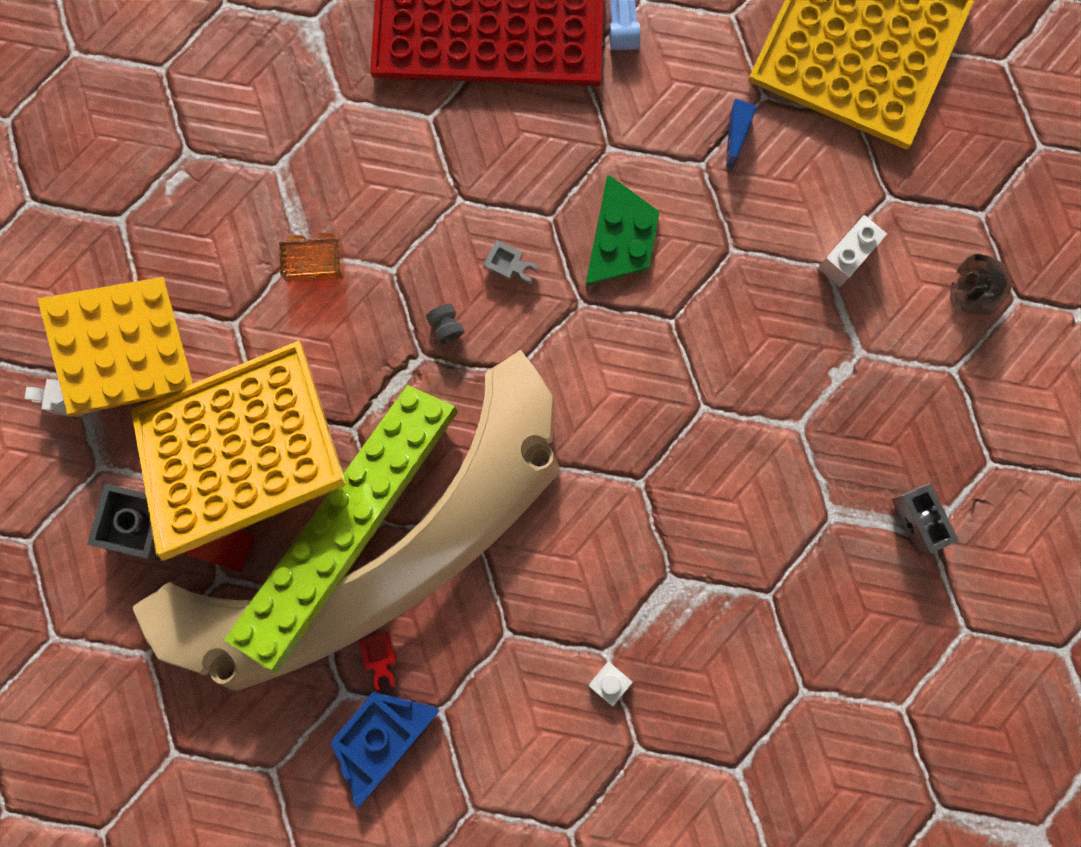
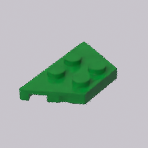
M608 175L585 285L587 286L595 285V282L610 278L612 280L622 278L629 273L637 274L648 271L660 211L615 178Z

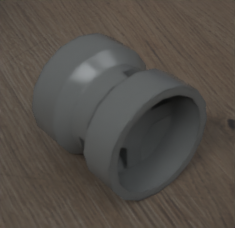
M452 304L439 306L426 315L429 325L435 327L434 336L438 344L451 342L465 333L462 324L454 319L456 311Z

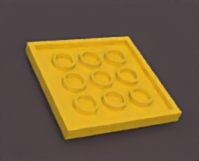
M163 277L37 298L68 417L156 399L184 390L193 384Z

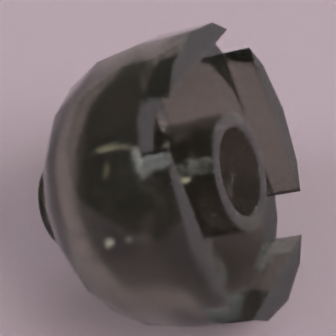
M973 254L966 258L958 267L956 273L960 274L957 285L952 282L950 287V299L953 307L967 314L987 315L997 311L1010 296L1012 276L1006 265L989 255Z

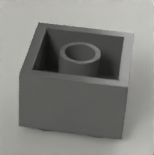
M104 484L87 545L142 558L160 560L156 553L146 493Z

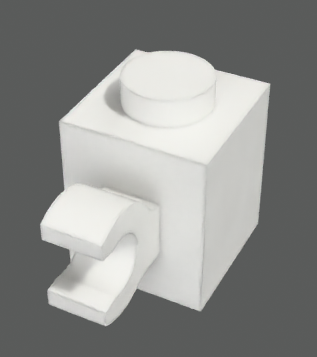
M47 379L45 389L26 387L24 399L32 400L35 403H42V409L45 411L67 416L58 380ZM87 413L72 417L87 418Z

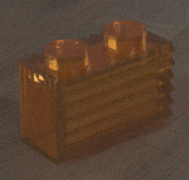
M320 233L317 235V238L306 239L302 235L288 236V240L279 241L280 275L286 282L345 278L343 243L334 234Z

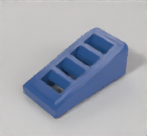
M740 99L734 100L729 118L726 167L731 169L735 166L757 109L756 105Z

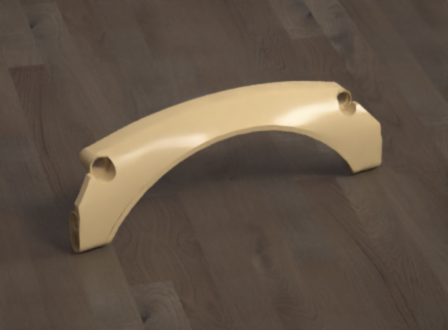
M521 350L485 373V397L472 445L459 472L444 495L427 516L400 542L374 561L341 580L277 674L224 641V638L252 600L213 598L189 592L171 582H168L133 606L142 632L156 657L165 663L204 676L210 673L216 683L232 691H240L320 660L370 634L419 603L453 578L491 546L528 509L552 480L557 477L559 464L548 445L553 442L555 399L545 381ZM548 460L546 465L538 467L540 462ZM234 669L232 676L228 678L229 673Z

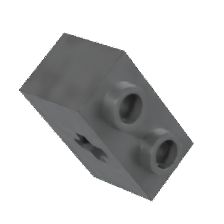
M931 483L891 499L918 555L931 554L959 541Z

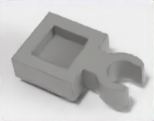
M497 239L483 264L484 269L508 281L515 274L525 284H532V279L524 275L526 270L530 269L536 273L538 272L536 264L521 261L523 252Z

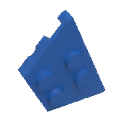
M373 692L334 737L331 745L336 757L339 758L341 771L344 779L348 781L356 807L359 808L438 714L440 710L437 707Z

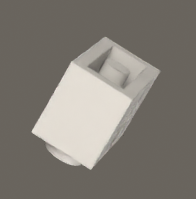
M863 215L817 269L841 287L887 233Z

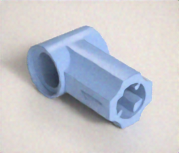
M610 0V50L639 49L640 25L639 22H636L635 0Z

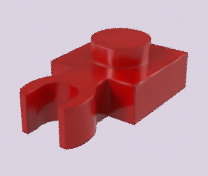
M390 631L359 639L358 642L365 670L375 669L373 680L375 689H381L380 678L382 676H387L390 679L391 687L395 686L396 678L388 664L397 662Z

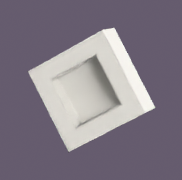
M607 661L588 686L611 706H614L632 684V681Z

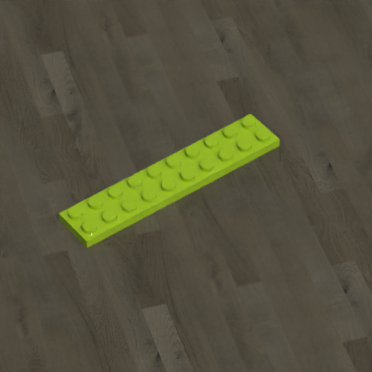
M407 385L343 473L346 485L330 491L224 638L225 642L273 673H278L457 415L458 411L454 405Z

